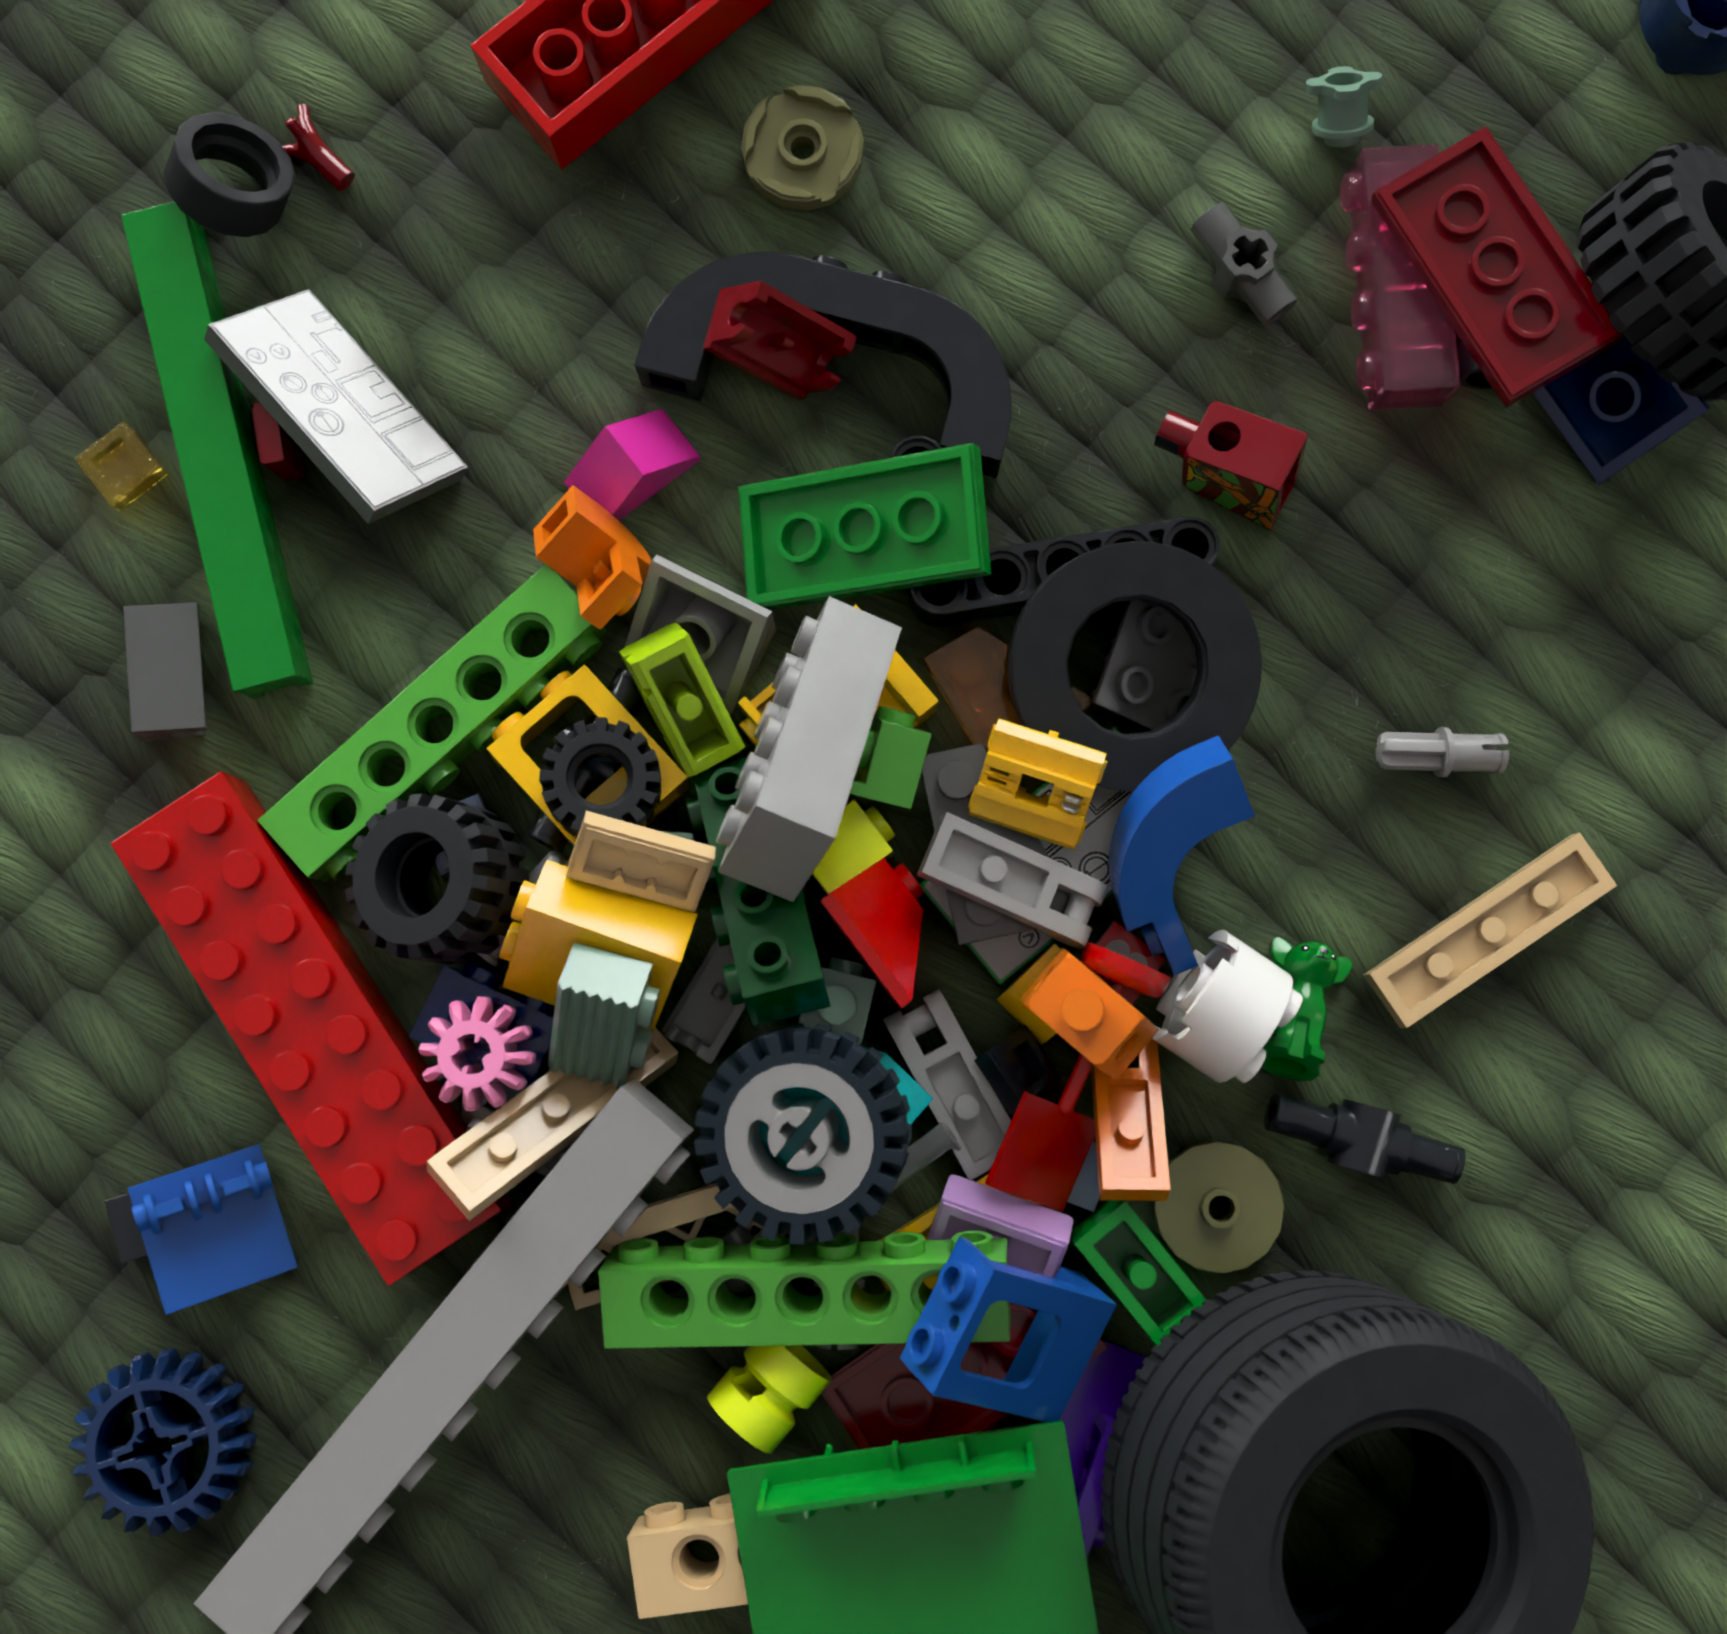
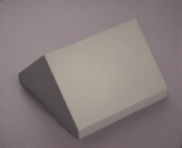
M656 555L651 560L625 647L668 624L678 623L682 629L689 633L727 711L732 714L737 708L738 702L747 689L776 632L772 611Z

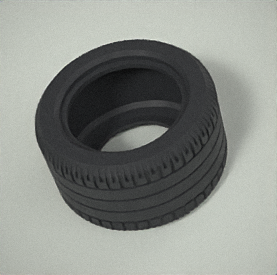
M1290 1271L1265 1275L1263 1278L1257 1277L1248 1282L1239 1283L1237 1287H1230L1225 1292L1214 1295L1213 1300L1207 1299L1202 1303L1201 1307L1192 1309L1191 1315L1183 1316L1180 1319L1179 1325H1173L1168 1336H1162L1160 1339L1161 1344L1159 1346L1155 1345L1151 1349L1152 1354L1149 1358L1145 1357L1142 1362L1144 1364L1142 1369H1137L1135 1372L1136 1378L1134 1382L1130 1381L1127 1387L1129 1392L1123 1395L1121 1399L1123 1404L1117 1408V1420L1113 1421L1111 1425L1113 1432L1108 1435L1107 1443L1109 1448L1105 1449L1104 1457L1106 1462L1103 1464L1102 1469L1104 1477L1101 1480L1103 1488L1101 1501L1103 1504L1102 1516L1104 1519L1105 1538L1115 1573L1132 1609L1151 1634L1573 1633L1585 1600L1584 1596L1588 1588L1587 1581L1590 1577V1566L1593 1560L1594 1537L1592 1536L1594 1533V1522L1592 1520L1594 1509L1591 1506L1593 1499L1592 1493L1589 1490L1590 1481L1586 1476V1464L1583 1462V1454L1578 1447V1440L1572 1433L1573 1429L1566 1420V1415L1559 1407L1556 1399L1551 1395V1392L1525 1363L1491 1337L1363 1278L1328 1271ZM1395 1427L1410 1428L1415 1451V1485L1407 1519L1393 1548L1370 1576L1345 1595L1313 1608L1294 1611L1290 1604L1283 1578L1282 1544L1289 1512L1302 1485L1324 1458L1347 1441L1374 1430Z

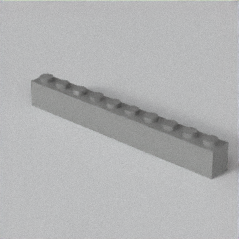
M632 1079L622 1085L194 1602V1605L226 1634H294L312 1612L303 1603L315 1587L326 1594L354 1561L345 1553L348 1547L358 1536L368 1543L395 1512V1509L387 1503V1500L401 1485L410 1493L435 1464L437 1459L428 1451L442 1434L445 1435L451 1442L458 1436L479 1410L470 1401L484 1383L495 1390L521 1360V1357L513 1351V1348L527 1332L538 1339L564 1307L555 1300L561 1290L570 1280L580 1288L601 1264L606 1255L597 1249L599 1244L612 1229L623 1236L648 1207V1204L639 1196L656 1177L665 1185L691 1155L682 1144L692 1134L694 1129L636 1079Z

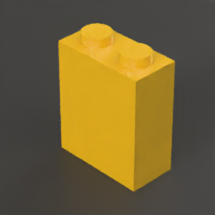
M547 859L537 883L534 884L524 880L516 898L510 918L521 921V924L512 921L499 954V958L510 962L502 987L555 1006L557 984L574 942L654 963L649 986L661 989L656 1013L650 1030L654 1031L682 962L698 914L567 878V866Z

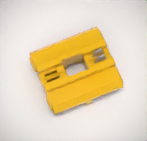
M999 718L997 725H993L987 744L989 749L985 757L983 769L968 805L970 809L969 816L1074 850L1076 845L1081 842L1087 824L1084 820L1096 784L1101 782L1108 762L1105 760L1107 753L1058 738L1059 732L1050 730L1046 734ZM1023 774L1053 783L1051 796L1043 794L1042 797L1027 793L1026 788L1020 787Z

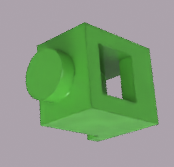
M879 705L876 717L874 716L849 794L908 809L912 808L932 735L922 729L913 727L916 715Z

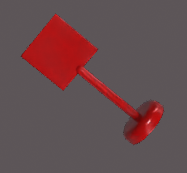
M1087 942L1081 954V963L1094 974L1111 981L1109 986L1121 997L1127 988L1144 996L1157 998L1165 993L1171 981V977L1153 968L1090 942ZM1081 1053L1078 1056L1058 1104L1026 1091L1023 1092L985 1184L1063 1213L1095 1138L1094 1119L1073 1111L1093 1066Z

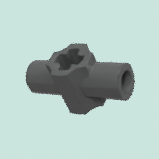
M1223 202L1211 207L1195 221L1191 231L1215 261L1216 273L1211 284L1223 299L1235 298L1247 303L1264 327L1279 320L1295 306L1298 299L1274 269L1273 256L1278 245L1265 229L1256 231L1241 226Z

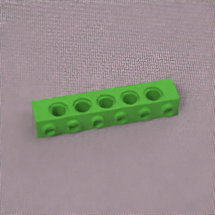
M545 564L257 821L308 878L327 882L331 877L335 881L344 878L347 861L354 863L358 853L352 846L358 835L366 837L370 830L366 822L375 813L386 816V804L396 799L408 802L409 795L425 794L426 792L434 795L446 788L460 773L457 765L473 750L476 749L478 752L487 750L486 748L495 741L491 737L493 731L506 718L516 713L521 707L530 710L543 700L540 696L543 688L568 665L571 664L576 668L587 662L601 647L602 642L599 638L607 630L605 627L599 630L580 616L577 594L556 571ZM537 630L549 633V644L542 654L531 658L521 655V643L526 635ZM488 672L500 673L502 683L498 693L488 700H476L474 686L478 678ZM440 714H451L453 730L449 737L439 743H430L427 737V728L430 721ZM402 756L405 762L403 777L396 784L384 787L380 780V769L383 763L390 757ZM352 798L356 804V817L348 827L337 830L332 819L333 810L343 799Z
M964 1231L953 1235L952 1239L925 1240L924 1236L918 1233L900 1232L888 1235L884 1238V1241L857 1242V1238L853 1235L837 1234L834 1240L819 1243L818 1239L817 1243H805L804 1245L789 1244L790 1239L778 1235L775 1241L765 1237H758L753 1239L750 1244L724 1245L722 1239L717 1237H698L686 1241L681 1246H658L656 1240L649 1238L627 1240L620 1243L618 1247L612 1248L598 1270L604 1349L907 1343L908 1336L916 1325L932 1293V1290L925 1285L924 1280L931 1275L940 1273L942 1267L947 1263L959 1236L971 1241L990 1260L1008 1265L1007 1238L992 1239V1235L984 1231ZM864 1276H876L884 1280L890 1289L879 1295L869 1294L860 1288L857 1280ZM798 1277L810 1278L820 1286L822 1292L815 1296L802 1295L793 1288L790 1281ZM733 1278L744 1280L751 1285L755 1295L750 1297L736 1296L729 1291L725 1281ZM673 1280L680 1283L686 1289L688 1297L678 1299L667 1295L661 1288L660 1281ZM996 1301L989 1306L971 1342H1010V1302Z

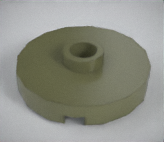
M797 85L785 88L783 94L776 95L772 99L768 96L756 105L744 125L741 149L748 179L764 198L785 209L810 211L829 206L849 192L861 172L864 139L861 128L853 117V111L842 98L823 88ZM800 147L810 148L814 152L812 156L806 159H799L793 155V152Z
M1212 1140L1189 1145L1168 1160L1171 1191L1167 1201H1152L1151 1208L1156 1230L1174 1255L1196 1269L1223 1274L1248 1268L1268 1253L1281 1231L1284 1203L1279 1182L1263 1159L1240 1145ZM1223 1195L1229 1201V1212L1221 1219H1213L1209 1213V1204L1216 1196Z

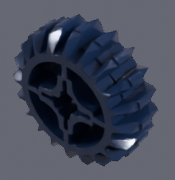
M174 1348L160 1352L156 1360L151 1353L145 1352L133 1357L130 1367L120 1364L109 1370L107 1374L108 1384L100 1383L91 1388L87 1396L94 1407H86L80 1410L73 1419L88 1432L73 1438L68 1447L77 1452L85 1453L86 1456L85 1461L74 1467L71 1475L84 1477L89 1474L94 1484L87 1488L82 1500L92 1501L102 1495L107 1501L102 1511L101 1520H111L123 1511L125 1513L124 1532H135L145 1522H147L151 1537L163 1535L170 1529L172 1524L178 1532H185L197 1524L198 1516L209 1520L221 1510L220 1500L229 1501L239 1492L240 1485L235 1477L243 1476L249 1472L253 1463L240 1451L253 1446L258 1435L251 1431L241 1430L240 1427L241 1423L253 1417L255 1408L244 1406L237 1409L232 1400L241 1394L244 1384L236 1382L225 1389L220 1385V1381L224 1377L226 1365L216 1364L202 1373L203 1353L193 1352L187 1355L181 1362L178 1351ZM176 1395L188 1401L197 1410L199 1415L194 1416L183 1411L177 1402ZM135 1399L138 1410L132 1413L134 1432L129 1442L122 1444L121 1431L124 1417ZM180 1435H187V1437L172 1446L156 1444L143 1448L144 1444L156 1437L164 1438L169 1436L171 1439ZM208 1438L209 1454L206 1467L199 1481L194 1486L190 1473L196 1468L193 1452L199 1441ZM131 1468L143 1471L148 1476L151 1485L141 1480Z

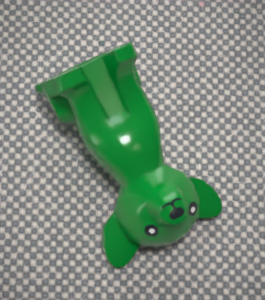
M1276 937L1270 943V956L1274 964L1292 976L1293 989L1300 993L1303 998L1301 1006L1293 1019L1282 1028L1277 1026L1263 1046V1049L1266 1050V1058L1261 1069L1289 1080L1312 1081L1321 1074L1320 1066L1324 1063L1326 1056L1325 1051L1320 1046L1327 1013L1324 990L1332 985L1342 983L1350 973L1352 962L1348 957H1336L1335 952L1323 943L1305 942L1292 946L1286 940Z

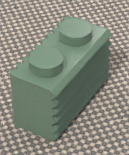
M574 942L557 984L548 1066L552 1072L561 1069L565 1076L574 1072L577 1079L587 1076L590 1082L600 1080L603 1086L612 1083L617 1090L626 1083L631 1066L643 1069L653 1037V1030H650L661 993V989L649 986L654 963Z

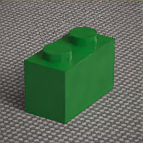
M1108 1200L1071 1231L1070 1240L1156 1346L1161 1344L1160 1339L1163 1335L1168 1336L1173 1325H1179L1180 1319L1183 1316L1191 1315L1192 1309L1201 1307L1202 1303L1206 1301L1196 1286L1125 1200Z

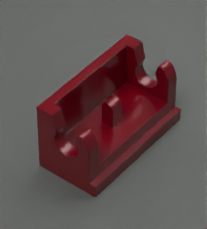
M756 281L720 289L703 349L795 399L803 400L806 399L807 393L828 391L838 385L841 378L825 371V368L833 357L838 356L841 358L851 353L857 336L767 283Z

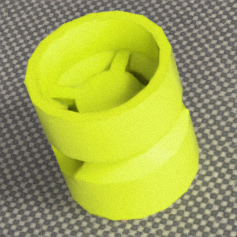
M802 1345L748 1346L744 1351L746 1365L744 1367L731 1366L707 1396L712 1408L726 1424L744 1440L764 1453L771 1454L795 1426L793 1411L796 1408L809 1409L832 1380L824 1366Z

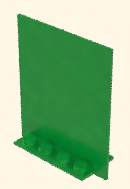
M1062 1420L899 1443V1440H893L890 1445L836 1453L833 1451L832 1444L828 1443L825 1454L732 1468L727 1472L753 1634H1099L1065 1425Z

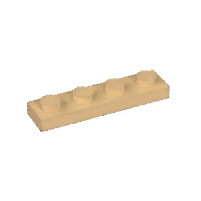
M1581 833L1572 834L1363 975L1399 1028H1408L1615 888L1617 884Z
M656 1027L653 1031L649 1053L643 1069L631 1066L626 1083L636 1079L646 1087L676 1064L679 1052ZM561 1069L554 1072L550 1070L427 1160V1172L470 1221L578 1139L617 1090L612 1083L603 1086L600 1080L590 1082L587 1076L577 1079L574 1072L565 1076Z

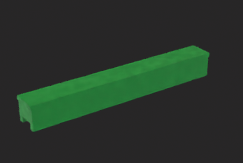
M174 201L121 214L233 692H240L252 699L265 696L264 692L294 684L300 686L313 684L242 383L204 340L208 324L226 318L205 229L182 212Z

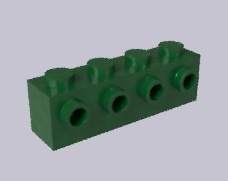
M746 757L714 765L697 775H693L697 796L686 798L695 836L706 833L708 845L716 847L715 861L707 879L706 888L707 890L715 888L719 890L722 906L710 908L719 946L731 944L735 961L734 964L723 966L729 996L733 1006L745 1003L752 1025L755 1026L830 1007L831 1005L802 889L794 902H791L718 872L726 846L717 843L716 839L730 806L736 804L740 790L735 789L747 759Z

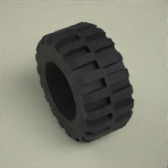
M1692 142L1670 144L1657 150L1587 208L1577 238L1578 250L1583 253L1580 263L1584 275L1591 279L1593 284L1591 291L1598 304H1603L1610 315L1608 320L1618 334L1623 333L1632 344V351L1642 361L1647 360L1655 367L1657 375L1668 383H1677L1680 391L1690 396H1701L1702 400L1708 401L1727 400V158H1718L1712 149L1703 145L1695 146Z

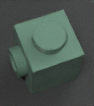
M829 956L827 967H821L831 1006L800 1014L799 1023H803L804 1028H814L817 1024L832 1026L831 1032L843 1035L847 1031L859 1037L857 1044L861 1045L876 980L864 978L867 965Z

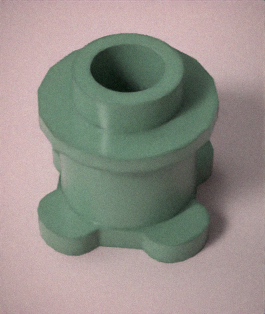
M1340 66L1329 69L1328 73L1320 77L1308 79L1306 81V93L1318 95V118L1312 122V132L1316 136L1324 138V143L1332 147H1348L1359 143L1361 136L1368 134L1374 128V118L1368 114L1369 90L1378 89L1382 86V74L1379 72L1358 71L1349 66Z

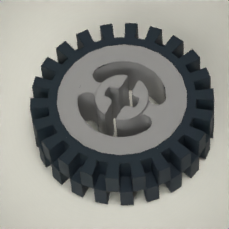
M803 1023L789 1024L782 1030L776 1031L774 1028L762 1033L751 1042H747L716 1070V1076L707 1084L701 1096L705 1099L704 1105L696 1112L694 1126L701 1127V1135L694 1141L696 1156L704 1155L706 1165L700 1170L705 1184L715 1181L720 1191L714 1199L722 1209L731 1203L740 1212L735 1219L736 1222L746 1229L752 1221L763 1226L764 1228L760 1236L773 1241L776 1240L780 1233L790 1235L789 1244L804 1245L808 1238L812 1236H818L819 1243L834 1240L838 1232L846 1230L847 1234L860 1228L869 1215L873 1217L883 1207L887 1197L892 1193L909 1155L907 1149L912 1138V1124L907 1122V1113L910 1107L907 1096H901L897 1088L900 1082L893 1068L887 1071L879 1062L883 1056L875 1048L871 1047L867 1051L857 1044L859 1037L847 1031L843 1035L831 1032L832 1026L817 1024L814 1028H804ZM802 1087L824 1094L839 1107L847 1121L850 1133L849 1144H844L838 1138L839 1122L835 1111L831 1108L812 1132L811 1137L804 1142L786 1165V1167L793 1170H806L819 1166L824 1170L825 1173L804 1176L792 1173L778 1165L763 1145L760 1135V1120L764 1121L769 1127L768 1146L771 1154L776 1157L795 1134L797 1127L804 1122L821 1101L820 1098L815 1096H802L790 1100L783 1093L785 1089Z

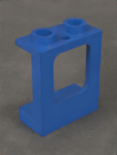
M959 1236L947 1263L939 1273L938 1281L916 1325L908 1336L907 1344L899 1359L933 1396L1044 1422L1059 1421L1117 1304L1079 1271L1060 1266L1055 1278L995 1262L986 1257L967 1238ZM996 1301H1007L1038 1310L1004 1380L963 1371L960 1368L962 1359L987 1309Z

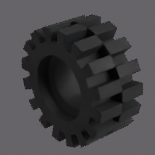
M595 717V724L585 725L584 720L573 723L575 730L567 735L562 730L554 738L556 745L553 749L547 748L544 753L543 761L545 765L544 769L540 770L539 777L543 789L541 793L556 822L558 821L564 830L573 836L579 833L586 811L636 825H641L644 821L649 822L655 814L654 807L656 802L659 803L662 781L658 758L654 749L651 750L647 739L640 732L636 734L631 731L630 725L618 720L617 725L609 724L607 718ZM598 757L611 758L620 763L625 769L628 778L626 789L621 797L607 805H595L587 802L579 795L576 789V777L580 768L589 760Z

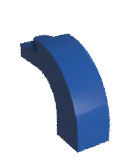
M1219 735L1177 753L1153 770L1138 785L1127 800L1114 827L1110 843L1108 860L1111 889L1127 932L1140 927L1152 957L1165 953L1174 975L1199 966L1174 905L1173 885L1179 865L1187 853L1202 839L1255 816L1235 762Z

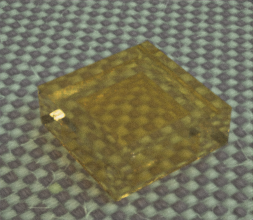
M125 421L74 458L108 503L119 512L168 475V472L139 435Z

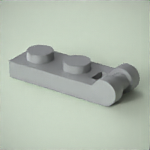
M948 812L941 815L917 873V876L1041 930L1064 944L1080 949L1085 948L1092 931L1087 923L1094 906H1102L1109 888L1106 884ZM1057 889L1070 896L1063 914L1049 908Z
M937 989L922 997L925 1004L905 1015H902L900 1010L885 1017L883 1021L915 1081L934 1098L928 1105L938 1124L941 1122L946 1124L961 1146L959 1151L953 1148L952 1150L967 1178L972 1180L991 1169L1011 1120L997 1094L974 1060L977 1057L942 992L940 989ZM937 1026L946 1043L924 1055L915 1038Z

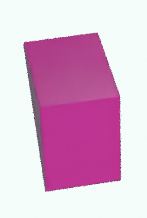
M660 409L605 426L564 483L568 489L572 485L577 487L620 521L700 461L701 458L667 413Z

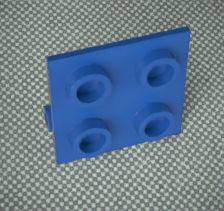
M260 1144L127 1188L132 1202L131 1208L135 1223L142 1235L165 1315L298 1268Z

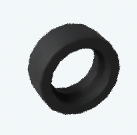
M216 112L194 115L179 126L163 173L167 191L182 212L201 226L223 235L238 237L264 234L274 227L282 216L295 180L291 158L277 139L252 122L238 116ZM206 158L222 160L240 167L256 180L262 191L248 192L235 190L221 184L208 175L196 160Z

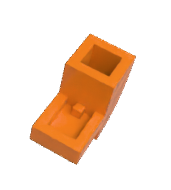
M572 485L533 529L535 553L537 559L576 586L580 616L601 630L615 614L621 616L635 604L640 595L641 586L645 582L652 559L637 538L616 517L612 516L605 508Z

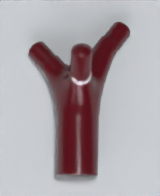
M306 104L298 105L297 120L291 117L285 122L286 127L293 134L297 142L281 146L290 158L302 160L313 166L338 191H343L352 183L355 173L322 141L311 122L309 106Z

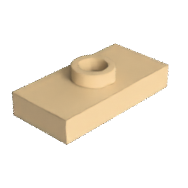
M586 811L568 863L566 877L695 912L715 861L716 847Z

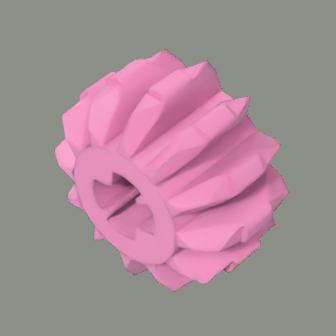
M477 997L473 1004L472 1013L463 1001L456 1000L449 1004V1014L453 1024L439 1017H433L428 1023L431 1031L441 1038L440 1042L421 1043L419 1046V1053L421 1055L437 1056L438 1065L427 1068L422 1073L424 1080L431 1082L446 1077L447 1081L440 1090L439 1099L444 1103L452 1102L463 1091V1105L466 1111L479 1110L484 1095L493 1107L504 1105L507 1100L503 1083L515 1090H522L527 1085L525 1077L514 1069L515 1064L527 1065L536 1062L535 1053L531 1051L517 1052L516 1043L532 1036L531 1027L528 1025L519 1026L509 1031L507 1028L515 1018L516 1009L511 1005H504L493 1016V1005L490 997ZM473 1037H475V1043L487 1042L490 1046L491 1053L486 1054L482 1058L485 1068L482 1071L481 1064L469 1065L466 1061L465 1055L474 1049L471 1040Z

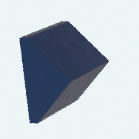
M1625 336L1618 344L1533 392L1598 485L1674 436L1710 409V406L1705 400H1702L1701 396H1690L1680 391L1677 383H1668L1657 375L1652 364L1647 360L1642 361L1632 351V344Z

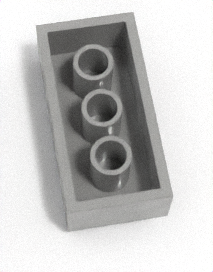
M830 596L817 620L805 616L790 651L797 656L786 652L772 684V688L776 689L773 702L768 701L754 734V738L759 739L754 753H749L735 789L740 790L736 804L730 806L718 833L716 842L726 846L718 872L794 902L835 840L902 627Z

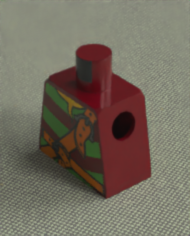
M1214 401L1209 405L1200 423L1170 410L1158 430L1154 446L1183 458L1182 484L1187 489L1271 531L1299 477L1308 434L1225 403Z

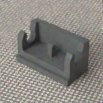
M198 603L123 606L131 732L142 743L205 736V730H208L205 710L199 622L200 608Z
M717 938L661 1030L664 1032L663 1035L689 1048L697 1057L711 1065L719 1061L748 1012L745 1003L732 1005L723 966L735 963L731 944L720 947Z

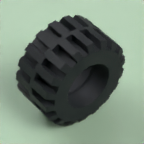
M413 794L409 795L408 802L396 799L386 804L387 815L375 813L366 822L370 830L366 837L357 836L352 846L353 849L358 851L355 862L347 861L345 876L353 877V885L345 889L347 903L357 905V911L351 916L357 928L368 930L365 939L374 947L385 948L386 954L399 958L453 965L454 962L466 964L477 961V953L488 955L499 947L496 937L498 935L506 936L512 923L511 913L524 880L529 882V871L519 867V862L526 858L523 846L511 842L516 833L509 824L497 821L498 815L489 810L438 795ZM444 850L450 867L449 882L444 896L431 910L426 895L427 877L435 862L436 855Z

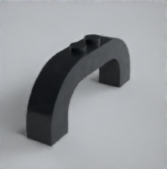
M748 252L732 255L701 267L676 285L662 300L646 327L635 362V368L641 385L701 401L715 357L714 354L703 349L720 289L763 281L856 335V344L903 355L926 366L941 383L948 401L949 412L940 446L946 448L968 443L976 444L981 449L983 475L994 478L998 477L1008 437L1012 407L1009 379L1001 355L984 328L963 308L937 293L909 285L903 277L895 273L875 271L870 275L850 270L842 261L823 255L814 256L812 260L780 252Z

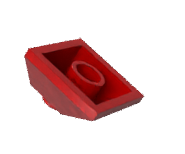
M885 858L829 893L820 902L823 909L900 1010L913 999L923 908L917 902V899L924 895L925 892L903 863L892 869Z

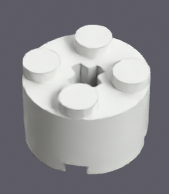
M1219 930L1208 937L1217 946L1206 956L1196 949L1193 953L1199 966L1174 975L1156 1008L1157 1011L1166 1017L1162 1029L1157 1027L1159 1031L1152 1039L1218 1083L1226 1082L1233 1077L1242 1083H1246L1257 1074L1264 1063L1266 1050L1263 1049V1046L1277 1026L1282 1028L1293 1019L1301 1006L1303 996L1293 989V979L1289 973L1226 930Z

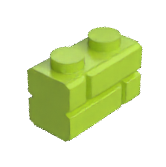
M678 623L668 624L619 651L657 727L665 736L664 740L673 758L688 777L703 772L745 748L689 633L682 629Z

